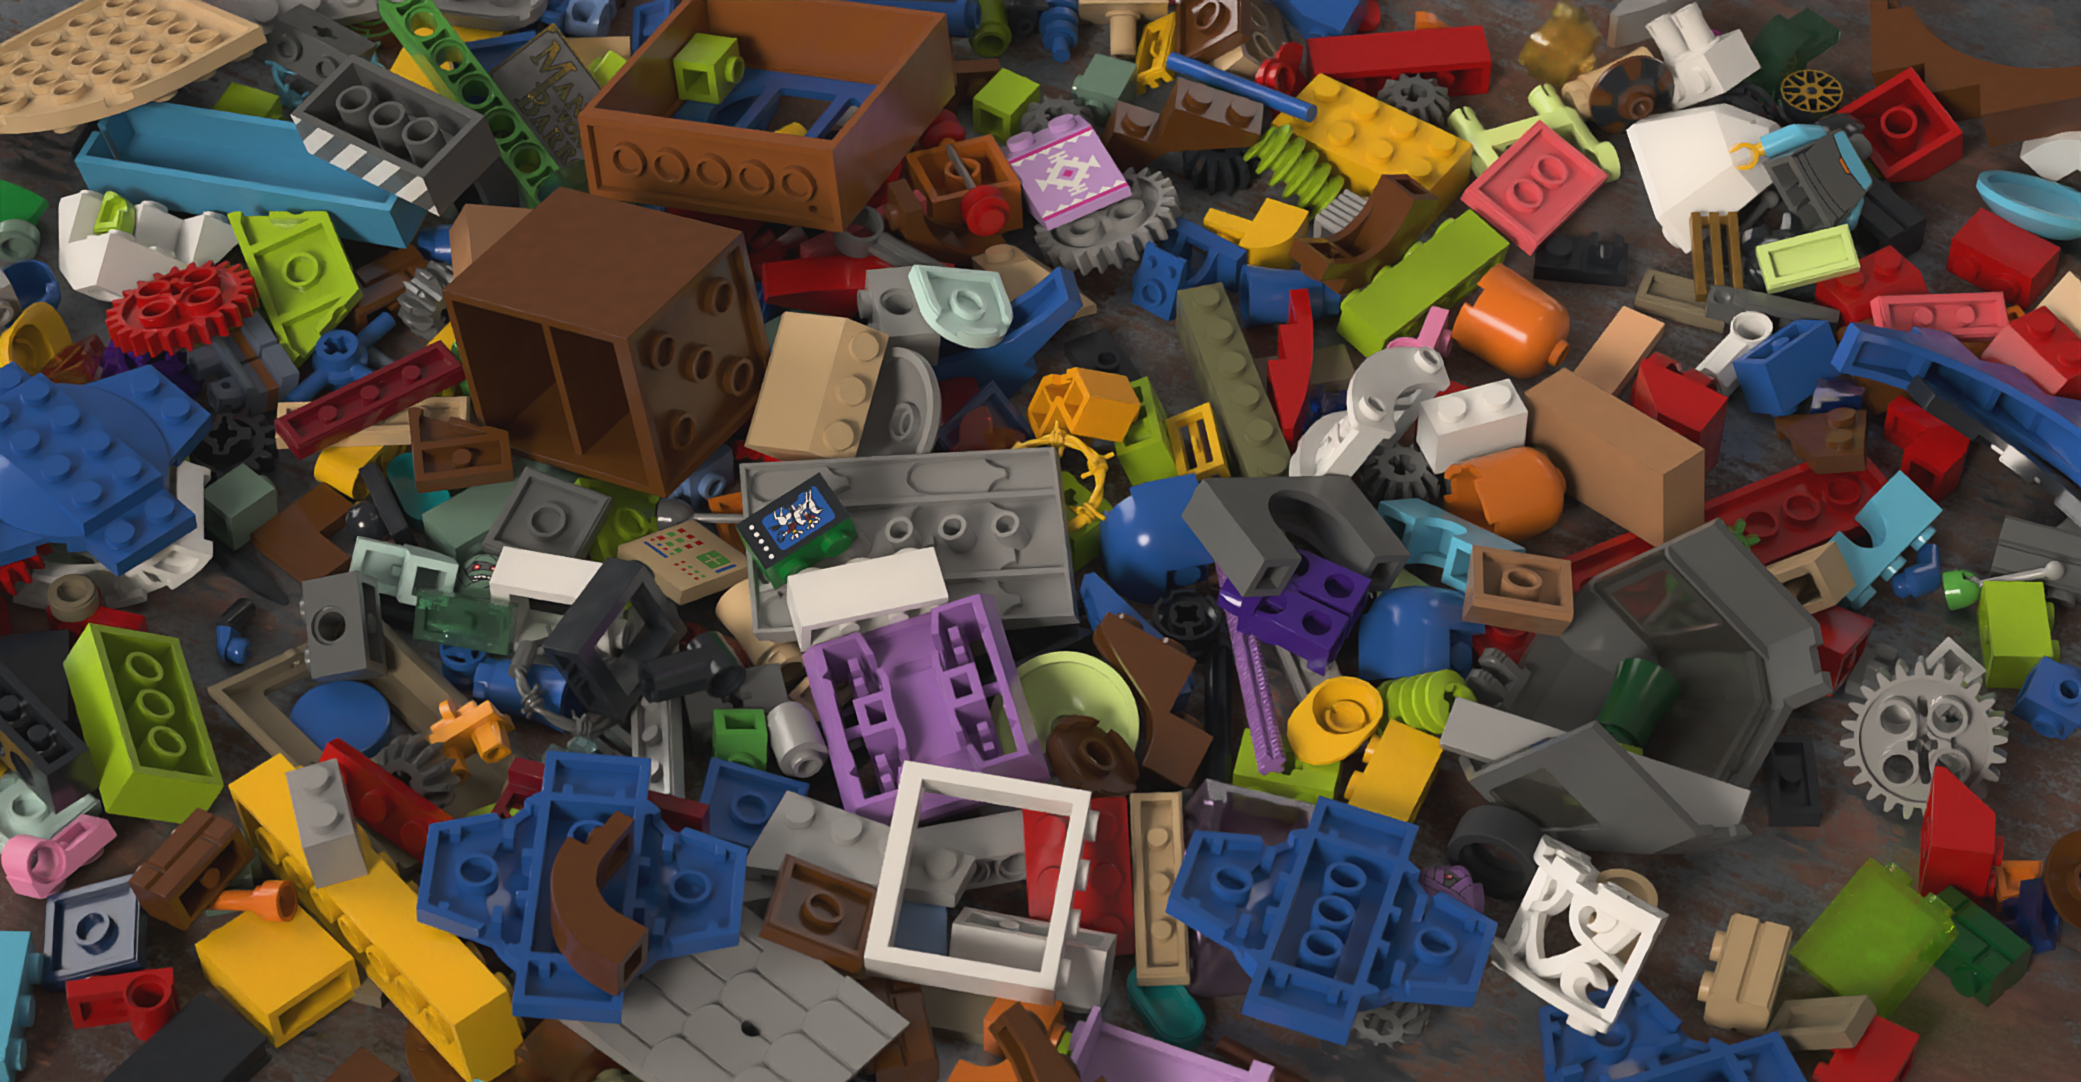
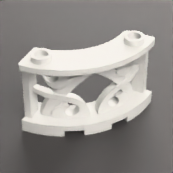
M1422 346L1421 348L1393 347L1381 350L1368 357L1355 371L1350 380L1347 390V410L1334 412L1322 417L1298 441L1297 450L1290 459L1289 477L1349 475L1351 478L1366 458L1373 455L1378 445L1391 449L1395 440L1398 441L1418 417L1420 402L1434 398L1439 391L1444 392L1449 387L1450 381L1440 353L1427 346Z
M183 461L179 467H170V493L196 514L197 528L119 578L88 551L68 552L66 543L50 542L53 553L46 554L48 555L44 561L46 567L44 569L29 570L33 579L31 584L18 581L15 584L17 594L13 596V602L29 607L46 609L49 605L47 599L49 586L59 577L68 574H83L90 577L100 589L105 606L112 609L147 601V593L166 585L171 590L177 588L199 572L213 557V542L204 539V486L211 480V470L187 461Z
M1545 834L1542 836L1534 853V860L1539 868L1504 940L1496 936L1494 937L1489 953L1492 957L1491 963L1505 971L1545 1001L1569 1014L1566 1023L1571 1027L1590 1036H1595L1597 1031L1606 1034L1614 1028L1617 1018L1669 914L1636 897L1615 883L1609 881L1607 884L1596 883L1600 872L1591 864V857ZM1570 905L1569 922L1575 938L1581 943V946L1564 954L1546 958L1544 952V931L1551 916L1559 914ZM1596 911V920L1589 924L1591 914ZM1639 933H1642L1627 965H1625L1615 954L1625 948ZM1599 963L1606 966L1619 980L1605 1009L1592 1003L1585 993L1589 982L1596 988L1608 991V981L1604 973L1595 966ZM1561 977L1560 983L1554 980L1555 978Z

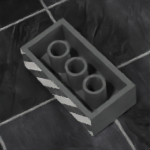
M353 53L290 114L309 153L438 216H441L501 155L484 115Z

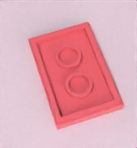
M1539 119L1465 189L1460 199L1529 256H1532L1605 184L1609 175Z

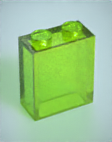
M1869 857L1789 953L1799 967L1837 997L1868 995L1878 1010L1875 1015L1887 1020L1960 933L1950 918L1954 911L1944 901L1931 892L1923 898L1910 888L1914 880L1900 867L1891 861L1883 867L1872 857Z

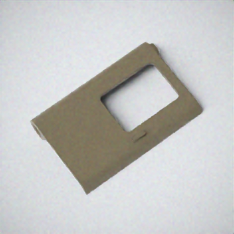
M345 619L340 621L336 627V640L345 631ZM382 620L388 675L361 681L378 690L386 699L389 708L417 734L427 733L430 736L433 734L430 726L443 719L439 710L441 702L450 698L461 708L470 701ZM308 642L296 648H290L281 655L207 688L208 694L273 757L281 753L295 768L299 765L306 767L317 764L323 752L265 696L311 675L304 658ZM510 738L511 754L497 763L488 764L476 752L465 759L471 773L469 780L453 789L456 798L449 806L442 810L455 819L465 818L471 811L497 803L509 784L508 769L514 759L520 757L534 760ZM375 756L370 758L373 762L377 764ZM354 816L355 821L367 834L372 844V849L377 854L382 851L386 852L395 863L400 876L408 875L423 867L420 861Z

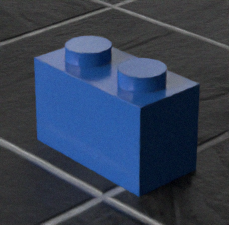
M1795 319L1732 362L1750 413L1771 414L1774 418L1790 415L1799 408L1798 404L1811 395L1824 392L1830 387L1829 382L1842 374L1831 364L1838 347L1828 320Z

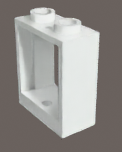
M504 546L489 582L497 647L516 651L519 643L523 640L533 641L548 637L546 626L550 625L553 631L564 615L530 610L529 598L572 605L603 563ZM625 606L594 647L601 658L616 656L618 648L625 649L628 643L630 621L623 617ZM539 647L536 654L542 655L544 652L543 648Z

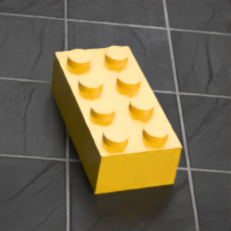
M1319 73L1296 97L1317 107V115L1312 122H1306L1283 112L1271 122V127L1276 125V128L1289 123L1293 128L1289 141L1302 136L1306 141L1302 153L1315 149L1319 154L1315 166L1322 162H1328L1332 167L1328 178L1338 174L1344 178V184L1339 194H1343L1345 189H1348L1360 197H1370L1382 174H1408L1440 199L1430 219L1421 231V235L1469 184L1473 150L1472 143L1322 73Z

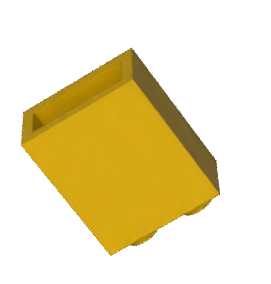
M297 905L296 913L290 922H266L262 917L256 916L253 911H245L221 928L213 930L204 939L195 944L204 977L259 1032L267 1036L268 1040L276 1048L354 997L353 991L361 986L354 957L299 905Z

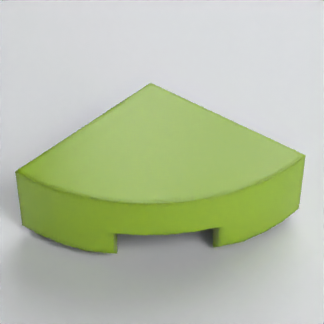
M107 191L104 195L93 233L98 236L108 233L109 230H120L133 234L135 210L132 203L115 192Z

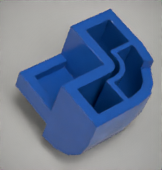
M1195 473L1150 481L1130 487L1131 496L1118 503L1111 511L1103 510L1102 515L1106 517V520L1102 521L1100 519L1099 558L1105 576L1113 589L1128 600L1143 604H1156L1160 597L1166 599V588L1188 586L1208 580V564L1214 563V559L1181 516L1191 500L1195 488L1199 485Z
M1418 585L1381 590L1382 594L1375 599L1369 612L1361 614L1358 633L1359 679L1370 684L1380 685L1382 682L1391 679L1449 669L1458 673L1465 681L1473 669L1472 635L1486 633L1484 624L1462 621L1465 593Z

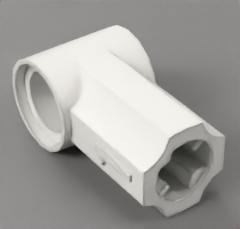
M1757 311L1739 313L1731 321L1730 333L1698 365L1696 370L1718 381V393L1729 397L1740 385L1732 362L1772 336L1773 324L1770 318Z

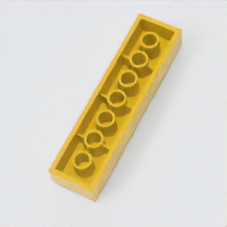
M278 753L228 785L250 848L258 847L260 861L278 880H289L295 885L298 902L311 916L314 915L329 934L354 957L355 963L466 1082H473L475 1078L484 1082H490L528 1056L522 1034L526 1032V1026L520 1016H512L511 1001H513L514 989L510 982L501 972L498 971L493 975L486 968L487 965L481 952L471 941L463 944L457 935L417 921L418 885L413 881L405 883L400 878V873L390 856L384 851L377 854L372 849V844L367 834L357 822L356 826L368 875L316 889L302 849L285 772L303 768L302 765L295 768L281 753Z

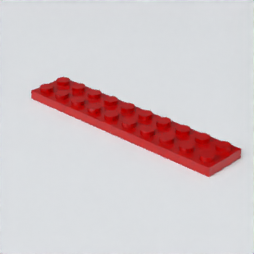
M1868 456L1866 458V471L1816 474L1807 466V462H1804L1704 502V524L1720 517L1726 526L1734 527L1736 521L1742 518L1745 521V529L1742 534L1744 536L1757 534L1760 539L1757 544L1750 546V552L1764 566H1768L1827 544L1838 531L1842 532L1850 541L1869 534L1854 518L1888 480ZM1627 532L1562 558L1571 561L1573 595L1595 575L1655 547L1633 533ZM1663 567L1617 590L1646 619L1670 591L1667 580L1670 570ZM1677 597L1676 600L1669 606V608L1662 614V616L1676 602L1683 605L1684 607H1688L1689 602L1694 598L1685 599ZM1485 625V634L1472 635V661L1478 669H1482L1479 666L1480 662L1478 660L1485 648L1496 647V649L1506 653V657H1510L1517 665L1537 633Z

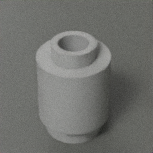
M785 702L770 711L767 716V737L781 771L787 776L801 778L816 774L826 763L829 752L812 712L799 702Z

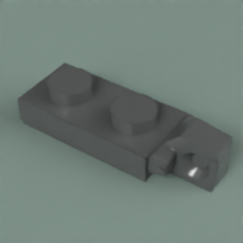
M1711 285L1705 305L1706 318L1724 321L1731 325V321L1739 313L1746 311L1763 313L1770 318L1773 324L1772 335L1795 319L1828 320L1834 335L1839 323L1840 310L1752 290L1747 291L1746 289H1735L1734 287Z

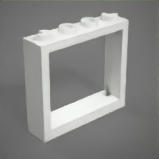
M904 760L864 954L866 975L1054 1007L1057 989L1067 990L1068 980L1070 979L1072 960L1063 958L1066 941H1076L1079 931L1081 910L1073 908L1076 890L1086 891L1091 860L1082 859L1085 841L1095 843L1100 811L1091 810V791ZM925 792L1070 816L1041 972L893 947Z

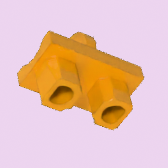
M448 698L439 704V710L443 719L430 726L433 734L429 738L431 744L445 742L444 756L457 759L451 768V772L461 778L457 786L469 780L471 773L465 759L476 752L488 764L497 763L511 754L512 750L507 733L515 729L510 716L501 714L492 702L487 700L477 705L472 700L459 708L452 699Z

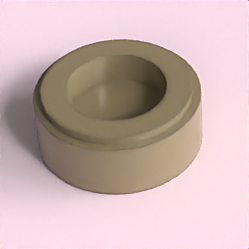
M68 574L59 577L49 586L47 591L51 613L54 617L64 622L83 621L92 616L99 607L100 600L97 586L90 577L83 574Z

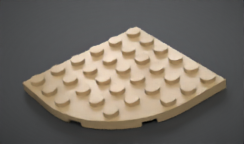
M83 0L0 43V134L32 133L54 130L55 133L62 134L74 130L80 124L115 115L151 101H167L177 95V89L191 82H200L211 78L216 73L217 68L229 62H237L250 57L253 54V49L267 42L262 26L200 0Z

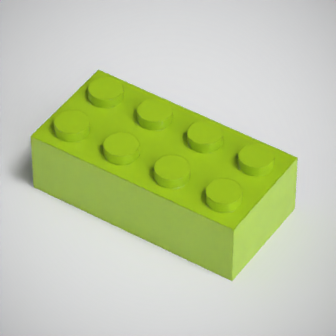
M88 623L63 662L84 739L87 747L90 749L106 813L182 824L196 808L208 811L223 789L224 783L179 638Z

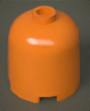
M1498 263L1492 267L1477 284L1484 291L1478 297L1474 306L1467 302L1462 306L1454 323L1451 337L1456 340L1455 343L1459 344V347L1518 379L1535 378L1545 372L1550 366L1558 368L1567 357L1571 348V344L1566 342L1570 332V316L1566 307L1557 299L1503 264Z
M1532 447L1509 448L1451 464L1444 472V478L1451 480V494L1443 496L1446 511L1515 544L1548 532L1562 515L1564 494L1566 492L1565 478L1560 469L1555 467L1545 454Z

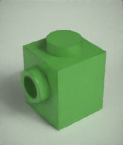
M713 709L711 757L766 772L768 734L764 709Z

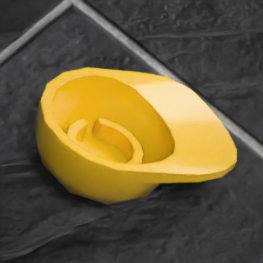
M47 302L31 304L22 312L13 325L2 332L0 336V368L14 361L32 377L41 372L54 382L72 355V339L68 328L59 313Z
M1339 676L1326 679L1313 688L1288 719L1287 740L1291 751L1301 761L1312 765L1331 764L1345 759L1356 751L1363 742L1375 734L1383 717L1382 698L1370 683L1356 677Z

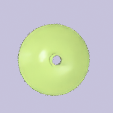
M1058 651L1037 656L1017 668L1043 753H1046V739L1052 729L1063 718L1075 714L1097 719L1100 721L1097 727L1103 729L1106 733L1113 729L1123 737L1135 754L1140 734V718L1137 704L1126 682L1108 664L1087 654ZM997 694L993 700L990 713L1003 755H1007L1018 750L1003 705L1002 694Z

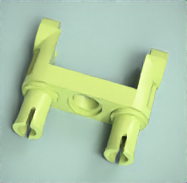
M1544 84V89L1548 96L1541 85L1534 88L1529 94L1528 101L1539 114L1535 117L1489 130L1483 128L1471 107H1463V111L1468 117L1467 119L1460 108L1452 112L1448 118V126L1454 131L1456 136L1473 144L1471 169L1477 178L1539 119L1607 173L1609 177L1605 184L1616 181L1620 177V162L1613 145L1607 141L1599 143L1582 120L1580 114L1575 109L1564 105L1551 84Z

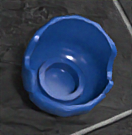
M30 259L15 262L2 270L10 281L23 311L35 302H47L57 311L61 301V291L54 274L46 263ZM18 318L3 326L10 328Z

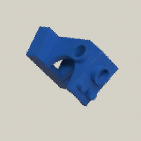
M1182 216L1175 218L1176 228L1166 230L1169 238L1161 240V248H1158L1157 244L1151 241L1146 243L1141 265L1135 271L1131 282L1134 288L1131 302L1168 322L1176 319L1177 290L1222 282L1225 289L1236 293L1239 290L1241 268L1243 264H1247V250ZM1192 245H1194V246L1198 247L1199 249H1201V250L1207 252V253H1208L1207 256H1205V255L1201 254L1200 252H1198V251L1192 249Z

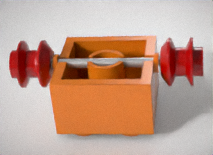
M942 109L918 139L923 150L905 155L907 183L912 191L918 189L927 198V216L947 223H966L969 230L978 236H990L997 232H1000L1002 235L1007 231L1023 228L1021 183L992 134L966 140L965 131L959 124L956 115L951 111Z

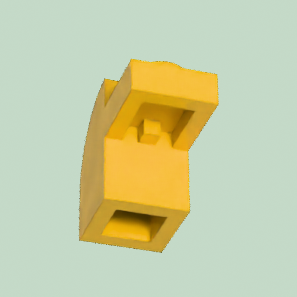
M1266 198L1253 221L1213 208L1209 209L1203 219V228L1247 250V264L1290 270L1297 262L1288 255L1296 238H1308L1309 211L1270 198Z

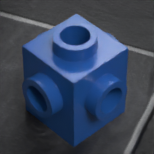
M2043 656L2028 672L2010 713L2030 723L2033 730L2040 735L2064 741L2076 728L2081 729V670L2073 665L2060 664Z

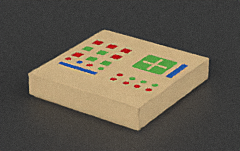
M693 519L618 546L617 559L626 561L638 560L646 564L654 572V580L664 595L680 606L727 589L748 579L747 557Z

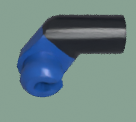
M247 598L237 599L216 621V652L226 663L233 661L237 664H243L248 661L252 651L248 650L252 646L250 640L240 637L241 629L256 615L254 603Z

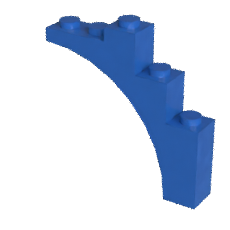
M1058 266L1034 288L1011 301L1013 320L1003 340L995 346L969 348L958 345L941 336L938 365L931 366L937 381L954 377L976 378L978 387L981 389L985 384L993 380L1005 396L1010 399L1037 372L1033 355L1043 348L1047 341L1068 320L1072 319L1083 306L1074 273Z
M1850 321L1831 361V364L1839 372L1872 379L1909 391L1907 386L1917 374L1978 413L2022 446L2039 455L2081 487V401L2046 395L2015 366L1979 360L1950 332L1913 326L1911 332H1905Z

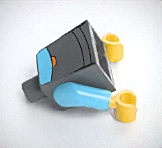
M1791 124L1760 137L1761 142L1752 145L1751 143L1738 142L1730 147L1728 153L1736 152L1744 147L1750 152L1749 161L1746 164L1735 167L1740 170L1752 169L1757 164L1759 157L1767 155L1769 159L1765 160L1762 164L1789 211L1800 219L1802 231L1812 233L1848 224L1851 232L1857 226L1864 204L1863 196L1872 186V177L1863 163L1864 160L1871 156L1872 146L1863 135L1853 134L1851 137H1848L1847 133L1842 129L1826 132L1820 125Z

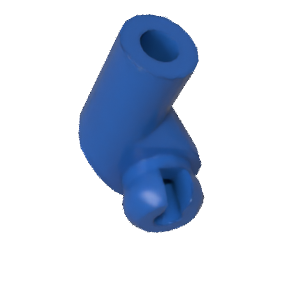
M1924 544L1916 551V564L1906 567L1904 572L1896 573L1892 577L1891 586L1897 597L1906 599L1912 595L1917 598L1938 589L1941 583L1940 548L1935 544Z

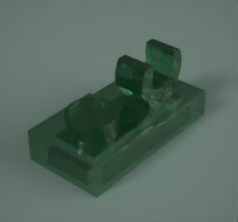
M423 587L417 591L413 639L508 656L514 652L519 603Z

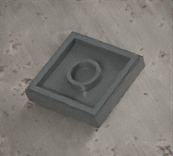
M526 466L481 546L484 554L500 556L503 547L506 546L585 560L615 505L610 496Z

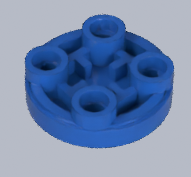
M352 680L327 682L312 688L296 702L290 714V721L322 752L329 741L339 737L370 759L383 749L389 740L392 730L390 708L384 696L372 686Z

